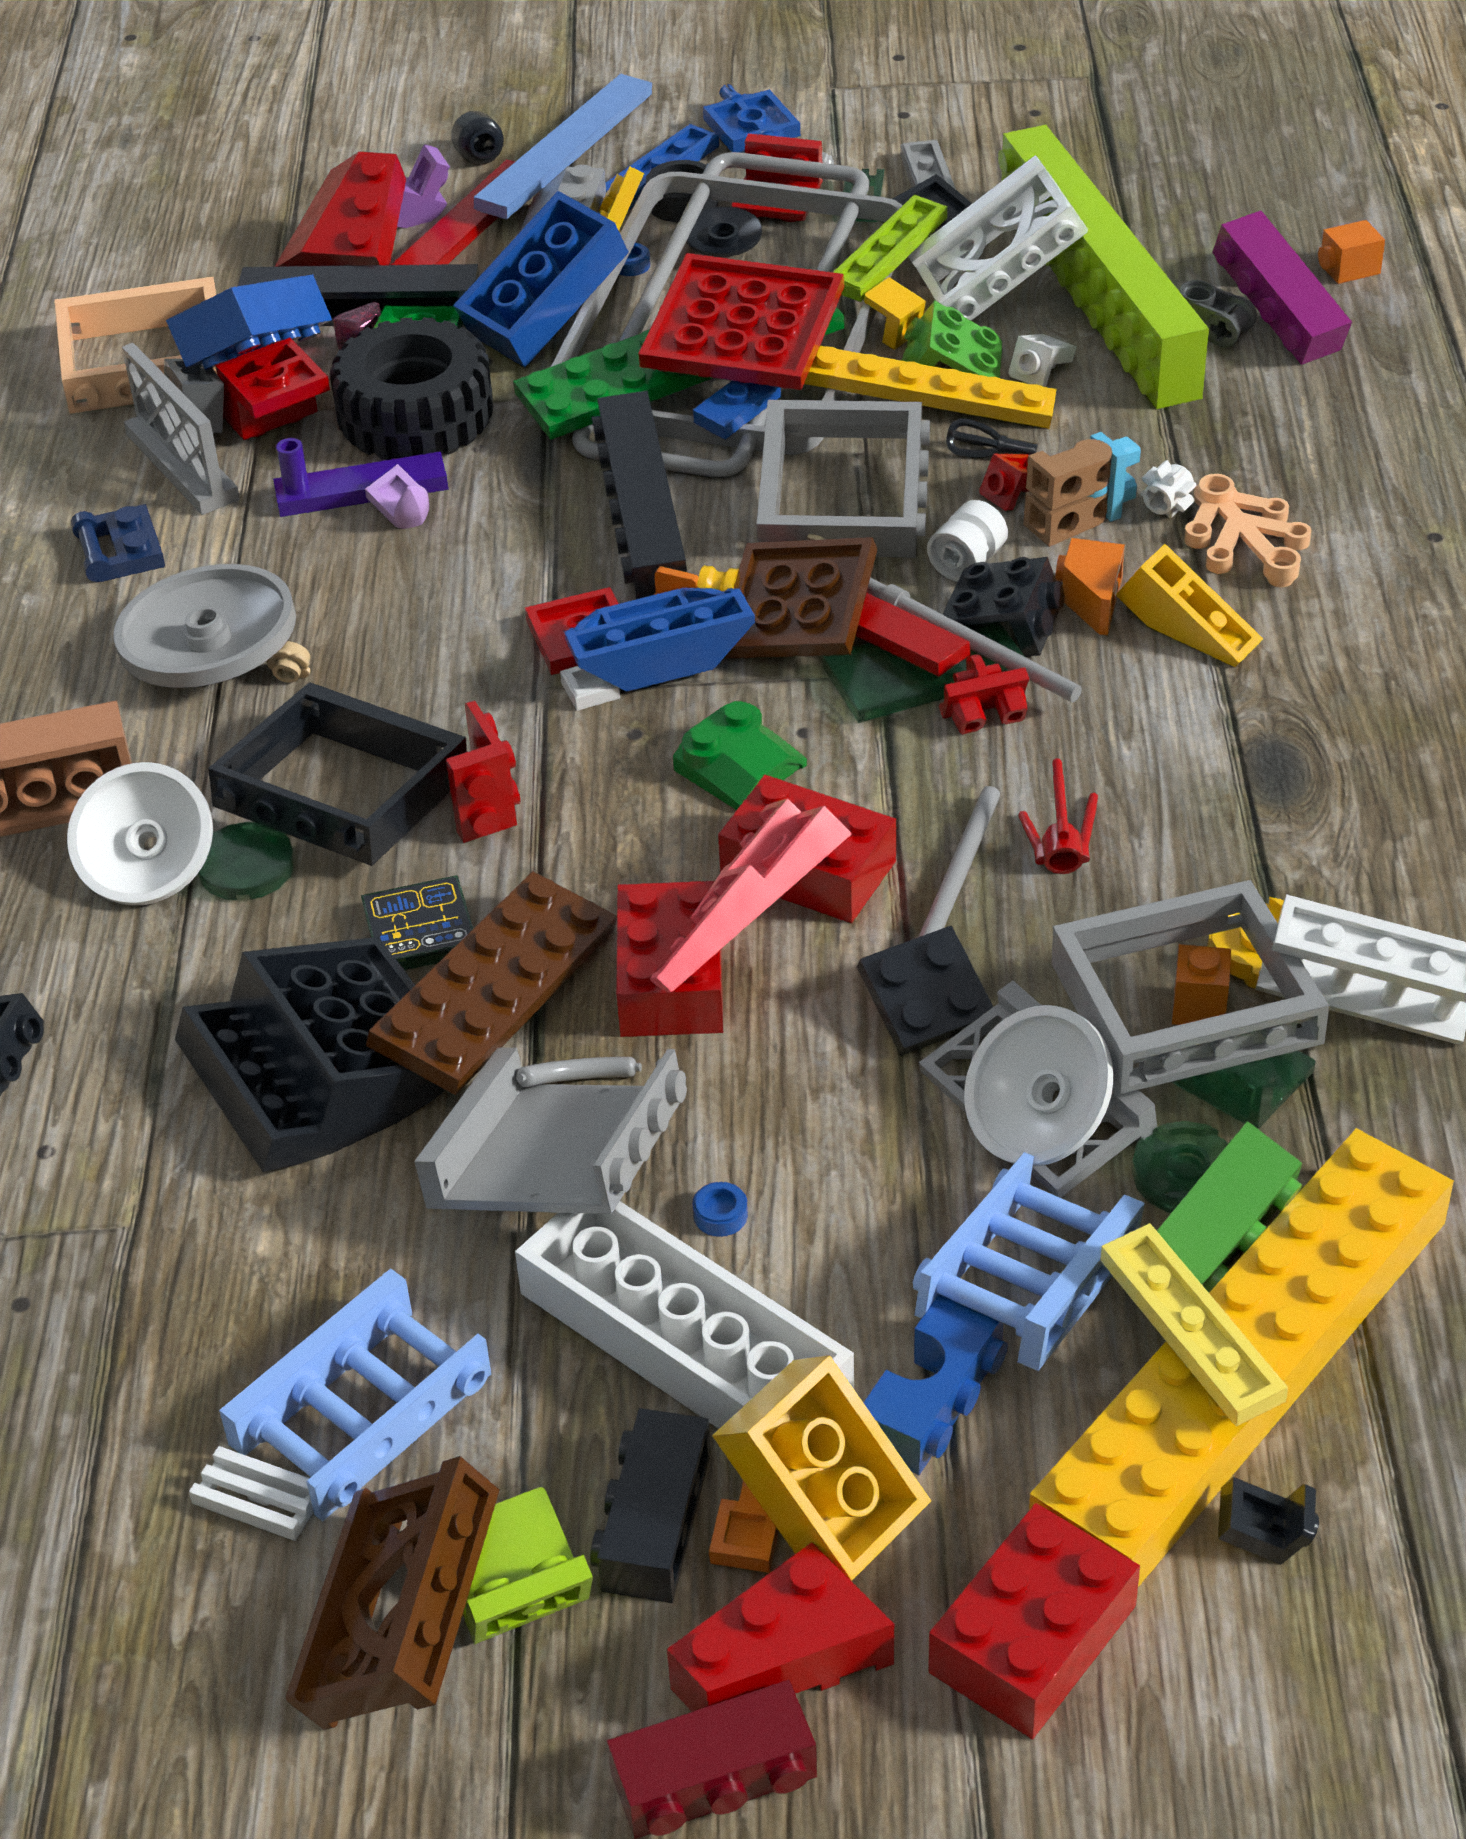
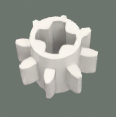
M1165 460L1158 468L1153 466L1141 478L1148 486L1140 494L1143 496L1145 505L1156 514H1166L1168 518H1172L1178 511L1184 512L1195 501L1189 492L1197 485L1191 473L1181 465H1170L1168 460Z

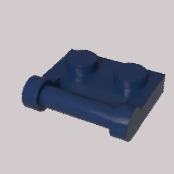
M146 504L126 506L117 511L95 516L91 512L81 511L72 517L71 528L73 534L80 539L85 555L84 570L89 580L104 582L166 567ZM109 535L116 556L108 558L103 555L97 537Z

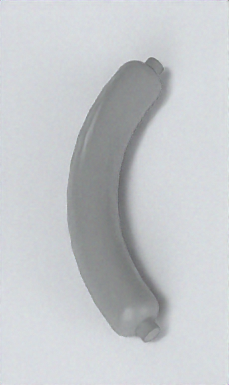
M633 1057L561 1060L524 1066L518 1070L516 1080L523 1087H531L569 1080L633 1077L636 1071H641L642 1065L641 1063H636Z

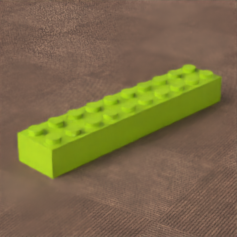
M1047 125L1003 133L1002 150L998 152V162L1002 171L1001 181L1036 155L1088 228V232L1045 265L1050 266L1056 274L1059 284L1065 287L1073 297L1076 307L1083 310L1089 319L1091 327L1098 330L1104 338L1107 348L1110 351L1113 350L1119 358L1124 371L1131 374L1137 382L1140 392L1149 398L1156 409L1203 399L1209 333L1207 325ZM1050 196L1049 198H1047V199H1046L1045 201H1043L1042 203L1047 202V201H1050V200H1054V199H1053L1052 196ZM1049 212V213L1044 214V215H1042V216H1046V217H1047V216H1049V215H1050L1051 213H1053V212Z

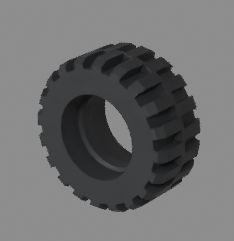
M412 317L400 318V322L390 323V321L378 323V327L374 329L366 328L358 333L357 338L351 337L347 340L341 350L337 352L332 362L330 379L339 429L343 432V436L362 452L368 455L376 453L380 459L385 460L434 452L449 455L456 452L460 445L467 446L473 442L477 434H481L489 423L494 406L488 355L483 344L465 328L458 329L454 323L445 320L443 323H439L434 318L423 317L422 320H412Z

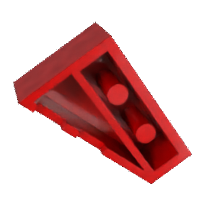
M811 1542L667 1648L670 1689L691 1712L786 1680H790L795 1694L818 1685L821 1691L839 1685L840 1677L873 1665L876 1671L894 1665L895 1624Z

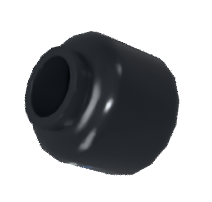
M469 111L462 114L455 121L451 130V141L455 150L468 162L481 165L494 161L500 155L504 146V135L501 127L488 114L480 111Z

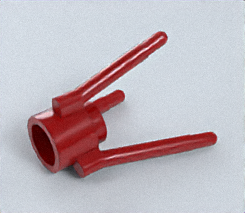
M1055 758L1052 765L1057 823L1047 828L1041 841L1027 812L1020 811L1018 817L1034 849L1035 863L1037 865L1045 864V867L1053 873L1069 874L1090 860L1089 843L1097 810L1098 794L1091 793L1089 795L1081 832L1079 833L1072 824L1068 823L1062 761L1059 758Z

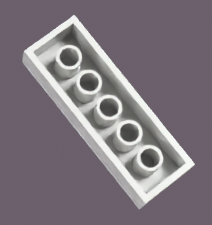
M620 1201L612 1214L557 1213L515 1251L522 1295L699 1416L709 1418V1423L718 1429L793 1360L830 1355L854 1389V1353Z

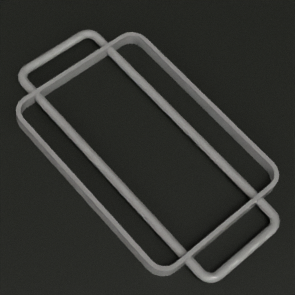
M728 152L714 157L707 164L703 174L689 172L660 174L650 179L644 186L620 232L629 253L584 302L551 367L570 358L577 357L654 205L663 199L664 194L674 192L692 194L619 341L642 332L707 199L840 216L816 269L826 272H833L856 218L886 222L903 205L889 198L867 195L869 179L866 174L858 168L843 165ZM727 168H742L845 181L854 184L851 193L720 177L719 174ZM893 272L889 274L885 279H887L888 277L891 278ZM865 302L861 307L844 350L860 353L877 310ZM827 388L822 400L840 401L843 391ZM767 408L750 420L748 424H744L726 440L695 424L693 416L652 410L658 436L737 448L733 457L723 461L662 453L665 470L725 478L741 472L749 463L754 450L763 451ZM592 424L575 430L572 442L576 451L584 457L599 460L598 443L589 440L593 431ZM786 437L784 454L796 455L808 452L817 447L824 437Z

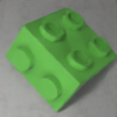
M935 300L921 319L915 317L909 324L904 336L908 342L902 361H911L933 367L938 361H941L961 372L1000 378L1002 340L991 328L979 326L965 318L957 309L946 307Z

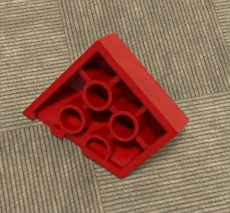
M359 151L331 169L275 267L390 265L406 184V177L397 154Z

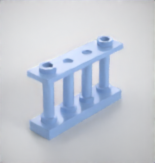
M1024 1152L1009 1170L1004 1168L1000 1171L990 1193L932 1259L925 1258L921 1262L913 1280V1289L918 1291L914 1316L922 1318L938 1294L1015 1328L1016 1335L1021 1337L1017 1362L1039 1371L1112 1277V1274L1100 1261L1101 1246L1139 1229L1145 1203L1124 1194L1110 1213L1102 1211L1101 1214H1097L1031 1186L1030 1179L1034 1156ZM1022 1205L1091 1236L1086 1243L1078 1241L1075 1245L1017 1220L1012 1216ZM998 1235L1067 1266L1062 1273L1055 1271L1048 1275L991 1250L987 1246ZM970 1266H973L1037 1294L1042 1298L1036 1305L1029 1303L1024 1307L960 1278Z
M391 1268L219 1410L228 1445L238 1453L247 1455L260 1443L268 1442L311 1477L306 1481L314 1515L322 1522L338 1508L350 1504L355 1491L360 1490L462 1399L478 1392L491 1375L486 1339L477 1334L458 1351L454 1350L410 1317L412 1316V1309L406 1279ZM396 1334L437 1365L438 1368L414 1387L369 1351L388 1335ZM354 1369L394 1400L396 1404L372 1424L327 1388L346 1370ZM311 1405L354 1439L330 1461L284 1425L288 1419L304 1406Z

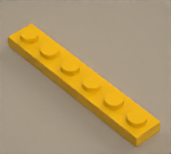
M829 346L819 347L804 383L900 402H922V406L1050 429L1057 389L1037 384L1004 380L998 377L966 373L955 369H944L911 361L906 362L879 357L873 354L840 350Z

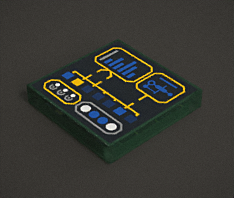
M458 875L361 895L370 938L379 937L404 970L439 963L473 930Z

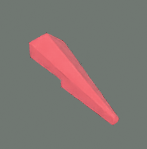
M788 798L767 804L759 814L764 821L763 825L755 834L750 832L745 835L740 843L743 849L730 864L723 868L691 916V919L696 924L695 928L686 938L681 936L675 940L670 948L673 954L660 970L653 973L650 980L657 987L668 993L673 992L852 833L825 806L801 812Z

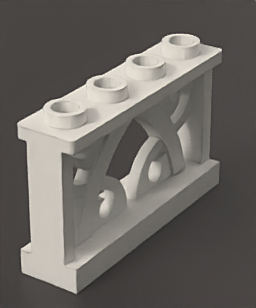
M1035 155L923 241L908 257L918 270L935 300L946 307L957 309L965 318L971 321L1088 232V228ZM1050 196H1052L1053 199H1054V200H1050V201H1047V202L1042 203L1043 201H1045V200H1046L1047 198H1049ZM1049 212H1053V213H1051V214H1050L1049 216H1047V217H1046V216H1042V215L1047 214V213H1049ZM1017 229L1012 243L994 258L978 260L985 246L1003 232ZM947 276L941 285L939 281Z

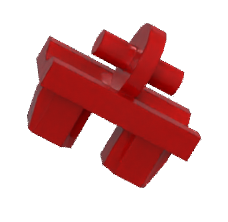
M980 655L968 656L966 661V671L954 673V683L945 685L944 702L939 704L942 718L952 717L962 735L976 732L984 727L986 717L983 710L996 707L1001 723L1006 725L1020 722L1025 719L1028 710L1025 691L1029 682V676L1025 667L1001 672V667L998 663L985 666Z

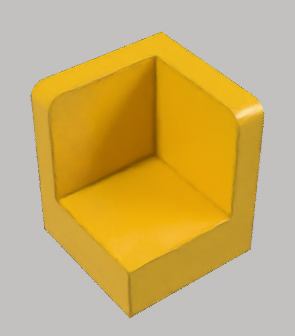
M890 277L866 292L864 296L866 304L887 317L882 342L893 350L907 342L908 340L904 338L906 330L915 317L921 319L924 314L926 301Z

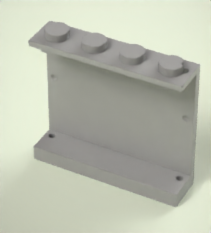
M498 1047L414 1161L426 1209L612 1214L624 1193L630 1189L632 1180L644 1161L648 1160L651 1149L657 1139L667 1129L669 1120L678 1105L686 1097V1076L683 1071L679 1070L675 1049H667L663 1057L657 1060L655 1063L656 1068L644 1086L540 1084L523 1087L516 1080L517 1072L522 1068L518 1049Z

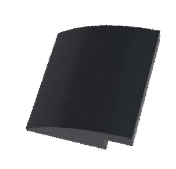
M379 937L244 951L241 955L230 1001L184 1006L182 1008L175 1041L262 1172L298 1165L337 1152L397 1124L446 1091L366 1046L369 1030L415 986Z

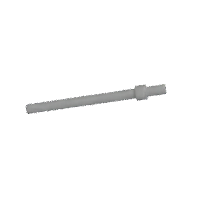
M870 577L867 593L970 641V650L998 663L1008 670L1025 667L1031 682L1072 703L1079 698L1082 691L1080 685L911 599L908 591L894 584L886 586Z
M986 786L982 789L918 937L945 927L999 801L1000 792L995 787Z

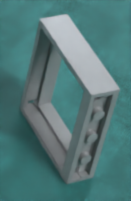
M768 400L756 524L757 542L807 540L809 534H816L824 539L873 537L878 549L876 557L916 558L917 536H925L926 513H918V508H927V482L920 481V476L928 477L929 450H921V446L930 445V420H922V402ZM786 437L907 439L903 517L779 515Z
M1251 880L1053 926L1052 966L1077 1013L1096 1027L1105 1040L1112 1060L1113 1080L1121 1094L1325 1043L1329 1004L1300 958L1271 951L1278 923ZM1240 913L1238 915L1228 917V915ZM1242 927L1285 1000L1130 1037L1090 963ZM1298 1023L1301 1024V1028H1297ZM1139 1062V1067L1133 1068V1064Z

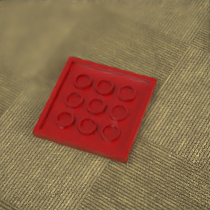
M686 253L638 353L639 366L663 372L670 371L698 375L700 377L733 380L741 383H755L783 389L802 390L843 292L844 274Z

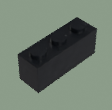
M639 1408L633 1431L624 1430L618 1454L619 1465L623 1466L619 1480L610 1479L605 1496L604 1511L605 1515H609L605 1530L597 1529L595 1531L590 1552L591 1566H596L599 1569L601 1592L673 1603L711 1455L709 1418Z

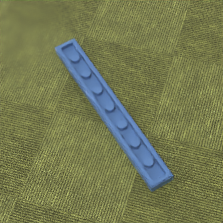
M619 74L475 195L474 209L508 219L550 183L561 171L572 164L652 95V82Z

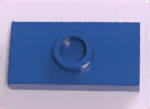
M732 380L693 409L694 423L726 440L744 424L765 410L768 400H778L781 397V388L755 383H741Z

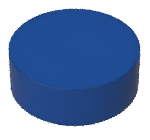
M635 243L619 275L637 276L648 271L651 265L649 249L642 244Z
M727 1182L707 1184L699 1189L693 1198L694 1222L702 1232L716 1237L732 1235L742 1229L747 1221V1197L734 1184Z

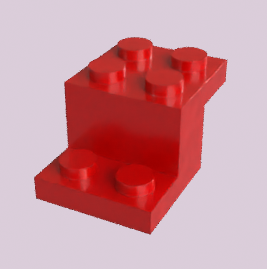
M291 337L215 365L217 375L224 383L223 418L243 440L261 436L269 430L288 423L298 422L303 417L318 412L315 396L330 391L328 376Z

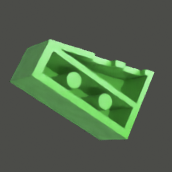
M1247 1121L1157 1232L1203 1287L1210 1292L1230 1270L1227 1266L1240 1251L1245 1253L1267 1229L1264 1224L1277 1209L1282 1212L1300 1191L1302 1184L1297 1179L1302 1162Z

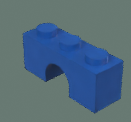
M939 1294L915 1327L914 1364L930 1370L935 1375L926 1379L911 1380L886 1370L863 1402L910 1471L917 1475L921 1474L932 1456L938 1459L943 1455L952 1436L953 1424L960 1414L967 1416L972 1411L979 1397L980 1383L988 1372L995 1374L999 1370L1008 1349V1343L1003 1341L1002 1322Z

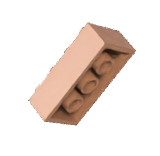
M117 700L0 724V837L69 823L79 798L93 782L115 768L132 764Z

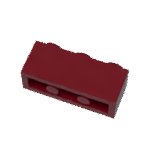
M790 1680L606 1740L611 1775L634 1839L649 1834L655 1836L670 1834L682 1827L687 1821L711 1813L723 1815L734 1812L749 1800L772 1792L778 1794L793 1792L802 1787L808 1780L817 1777L816 1742Z

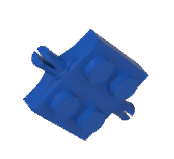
M727 84V87L723 85L719 94L724 100L703 107L704 121L714 133L719 135L721 141L731 152L745 153L744 141L748 133L789 138L801 136L800 122L770 89L754 94L741 95L734 90L732 85Z

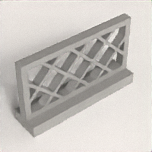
M134 343L123 346L122 351L136 411V417L124 421L126 435L201 515L240 500L237 485L219 468L210 420Z
M1013 980L997 992L999 1001L997 1005L919 1062L920 1071L965 1113L964 1090L966 1076H948L940 1068L952 1059H972L982 1042V1037L997 1024L1018 1011L1041 1006L1039 1002ZM1113 1080L1110 1102L1101 1122H1110L1119 1131L1108 1140H1087L1078 1150L1072 1153L1077 1154L1076 1164L1059 1177L1046 1165L1032 1167L1031 1174L1052 1194L1061 1198L1134 1141L1143 1147L1157 1136L1155 1104L1139 1090L1121 1094Z

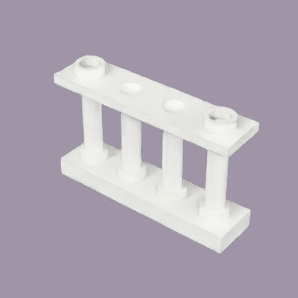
M1286 894L1271 951L1300 958L1329 1004V1010L1462 1045L1466 1032V942ZM1262 962L1255 990L1284 997Z

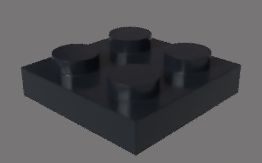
M952 925L863 957L857 965V969L900 1056L955 1036L993 1008Z

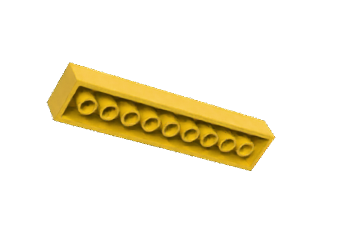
M1356 1128L1209 1292L1288 1386L1286 1402L1235 1426L1175 1351L1165 1342L1032 1490L1029 1499V1510L1037 1503L1139 1564V1587L1217 1495L1221 1487L1228 1482L1443 1227L1446 1221L1454 1180Z

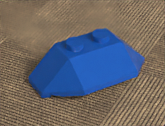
M680 588L596 609L581 620L575 628H570L564 634L566 643L579 668L627 692L713 670L755 623V615L740 589L728 588L724 592L712 588Z

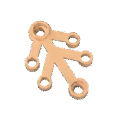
M1209 474L1201 478L1194 490L1195 503L1200 508L1194 520L1185 527V544L1194 549H1202L1209 546L1212 534L1211 523L1217 513H1219L1226 522L1215 545L1207 550L1206 568L1216 574L1229 572L1233 565V549L1240 536L1264 563L1263 574L1269 584L1275 587L1291 585L1299 576L1301 562L1300 554L1295 550H1304L1309 547L1311 527L1302 522H1287L1289 504L1284 499H1268L1239 493L1234 487L1233 480L1226 475ZM1240 509L1261 512L1262 516L1243 513ZM1263 534L1284 538L1283 543L1286 547H1274Z

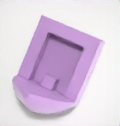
M398 464L365 489L366 498L397 528L406 529L422 525L427 517L429 497L426 489L417 484Z

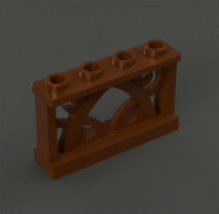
M461 1456L443 1461L440 1471L375 1492H371L367 1488L355 1491L286 1693L287 1702L323 1730L335 1728L339 1720L407 1703L417 1710L436 1705L500 1491ZM407 1520L406 1528L400 1531L402 1522ZM405 1564L408 1572L398 1603L389 1611L377 1631L372 1622V1616L381 1588Z

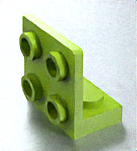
M538 1487L495 1504L463 1612V1617L474 1645L589 1599L593 1580L592 1573L584 1554L573 1557L548 1494L543 1487Z

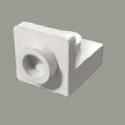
M1045 334L1018 336L1008 374L1010 377L1025 383L1045 387L1051 369H1054L1056 364L1072 362L1077 346Z

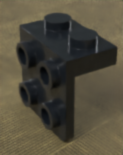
M1019 557L1012 561L997 563L977 562L962 571L942 615L964 626L1009 621L1022 655L1024 657L1040 656L1048 636L1052 634L1057 614L1060 608L1064 606L1065 593L1061 582L1056 581L1048 557L1031 559Z

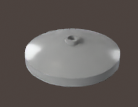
M208 565L171 575L139 593L126 605L117 618L113 639L122 665L134 677L144 682L164 687L187 688L205 686L240 676L263 664L276 654L293 632L296 623V610L288 586L277 575L250 565Z

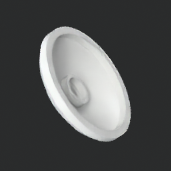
M150 762L123 765L99 777L85 790L75 805L67 833L70 860L82 881L101 897L124 905L156 903L182 890L202 868L212 843V816L202 792L187 776L178 770L166 765ZM156 837V845L152 849L144 850L146 840Z
M1052 1005L1034 1006L1005 1018L983 1039L972 1058L966 1076L964 1091L965 1110L970 1127L976 1138L993 1155L1012 1164H1015L1024 1152L1034 1156L1033 1167L1057 1162L1078 1150L1098 1128L1110 1102L1113 1087V1066L1107 1044L1096 1027L1084 1017L1066 1008ZM1060 1088L1058 1097L1052 1102L1054 1092Z

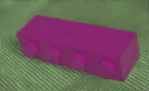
M1260 210L1221 224L1212 254L1215 256L1218 264L1224 267L1236 282L1239 290L1247 296L1259 311L1261 318L1279 336L1284 347L1294 355L1298 362L1303 365L1340 351L1352 321L1266 215Z

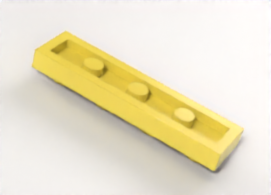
M1150 1223L1101 1246L1100 1261L1235 1426L1286 1402L1288 1386Z

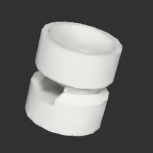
M970 500L964 503L928 541L927 554L930 562L944 577L958 582L962 571L966 567L977 562H985L1004 545L1008 538L1006 522L999 511L989 503L980 500Z

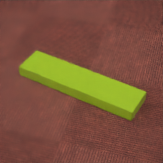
M913 195L834 271V273L844 274V289L841 295L862 302L866 292L891 274L947 219V206Z

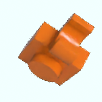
M744 1481L739 1501L721 1498L709 1548L710 1564L770 1573L779 1530Z

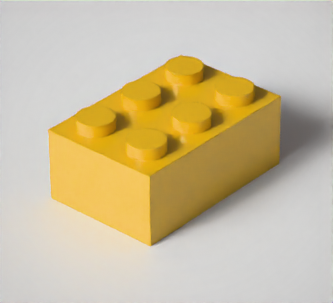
M830 1355L793 1360L712 1435L796 1554L812 1542L851 1581L931 1502L927 1493Z

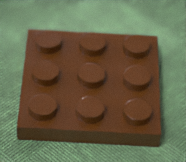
M873 537L746 543L734 588L741 590L755 615V623L723 659L850 655L878 550Z

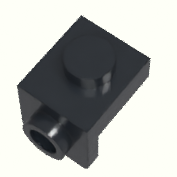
M1232 1477L1221 1487L1218 1539L1282 1565L1302 1547L1310 1545L1317 1534L1319 1516L1315 1512L1316 1489L1302 1484L1287 1498H1284L1246 1481Z

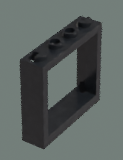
M309 682L208 768L212 806L373 866L451 792L446 759L467 752L466 737ZM313 733L418 771L367 819L260 780ZM355 828L362 830L364 833L356 831Z

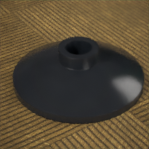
M735 207L710 208L701 211L686 243L694 251L703 255L713 257L736 256L751 250L758 244L762 236V226L759 219L746 210Z

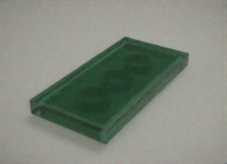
M1000 622L966 625V627L1024 656ZM868 642L852 647L850 655L823 656V669L857 722L861 723L944 699L945 685L954 683V673L966 671L968 657L941 676H937ZM970 650V654H971V655H976V654H978V653H976V652ZM981 656L985 666L997 664ZM1000 665L1001 672L1010 671Z

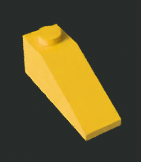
M1166 544L1156 551L1116 594L1148 627L1233 667H1236L1263 640L1244 619Z

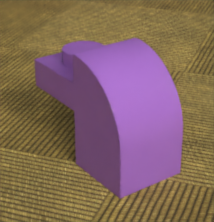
M424 144L409 177H406L397 227L409 228L431 222L442 213L447 205L439 189L446 183L450 166L436 147Z

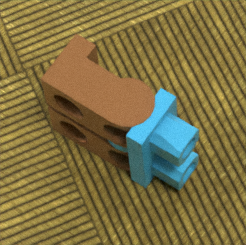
M1099 432L1091 435L1090 439L1076 443L1074 448L1049 456L1044 451L1028 455L1026 489L1029 492H1026L1023 525L1050 547L1102 524L1106 518L1110 522L1120 519L1123 503L1136 498L1137 484L1135 479L1126 472V468L1140 462V447L1127 436L1112 441L1105 434Z

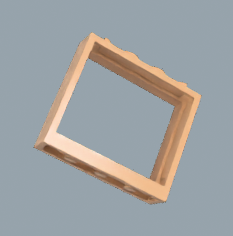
M214 277L55 299L61 378L69 413L134 404L126 365L118 364L76 371L73 340L168 327L167 319L217 295ZM79 322L80 326L71 327V323ZM178 355L151 359V361L164 374V359H182V357ZM87 399L86 402L77 403V400Z

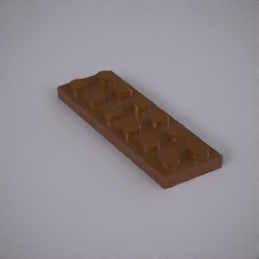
M532 871L369 1030L366 1046L450 1093L457 1095L485 1066L498 1047L502 1048L614 931L617 915Z

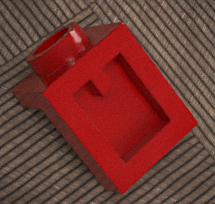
M993 454L979 490L980 494L1003 510L1012 511L1020 492H1029L1026 489L1028 454Z

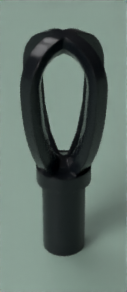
M966 418L954 421L950 425L946 437L949 450L955 455L963 457L983 458L990 457L993 454L1031 455L1037 453L1038 444L1008 438V435H1000L996 430L983 423ZM960 426L971 427L990 435L993 439L959 432L956 429ZM953 440L992 448L986 450L960 449L955 446Z

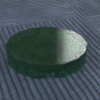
M247 821L228 825L212 835L210 851L198 872L200 883L209 893L226 900H237L236 895L243 896L248 894L250 900L262 898L278 890L291 877L294 869L291 840L285 833L255 822Z
M1190 1121L1164 1123L1154 1128L1152 1135L1148 1136L1145 1140L1143 1136L1136 1144L1132 1163V1176L1136 1189L1150 1204L1167 1213H1172L1226 1148L1228 1143L1225 1139L1218 1136L1219 1130L1207 1124Z

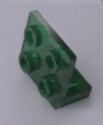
M1294 1051L1172 1081V1083L1245 1124L1248 1121L1259 1129L1314 1072L1316 1061L1300 1051Z

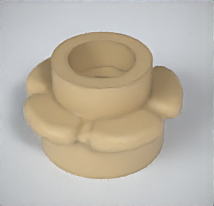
M287 641L276 654L266 661L273 675L287 683L296 682L299 678H307L311 672V669L308 667L310 661L309 651L295 642Z

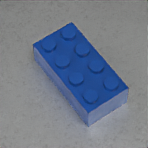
M557 191L453 306L466 329L478 340L525 368L624 259L629 251L615 222Z
M312 274L231 287L167 319L166 322L185 366L191 367L203 364L204 369L209 370L215 368V365L289 337L293 341L298 339V342L313 338L321 333L319 326L331 321L332 318Z

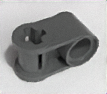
M1201 280L1187 281L1180 287L1179 292L1209 328L1208 341L1219 347H1231L1238 341L1241 331L1249 330L1256 323L1257 311L1250 300L1245 297L1234 295Z

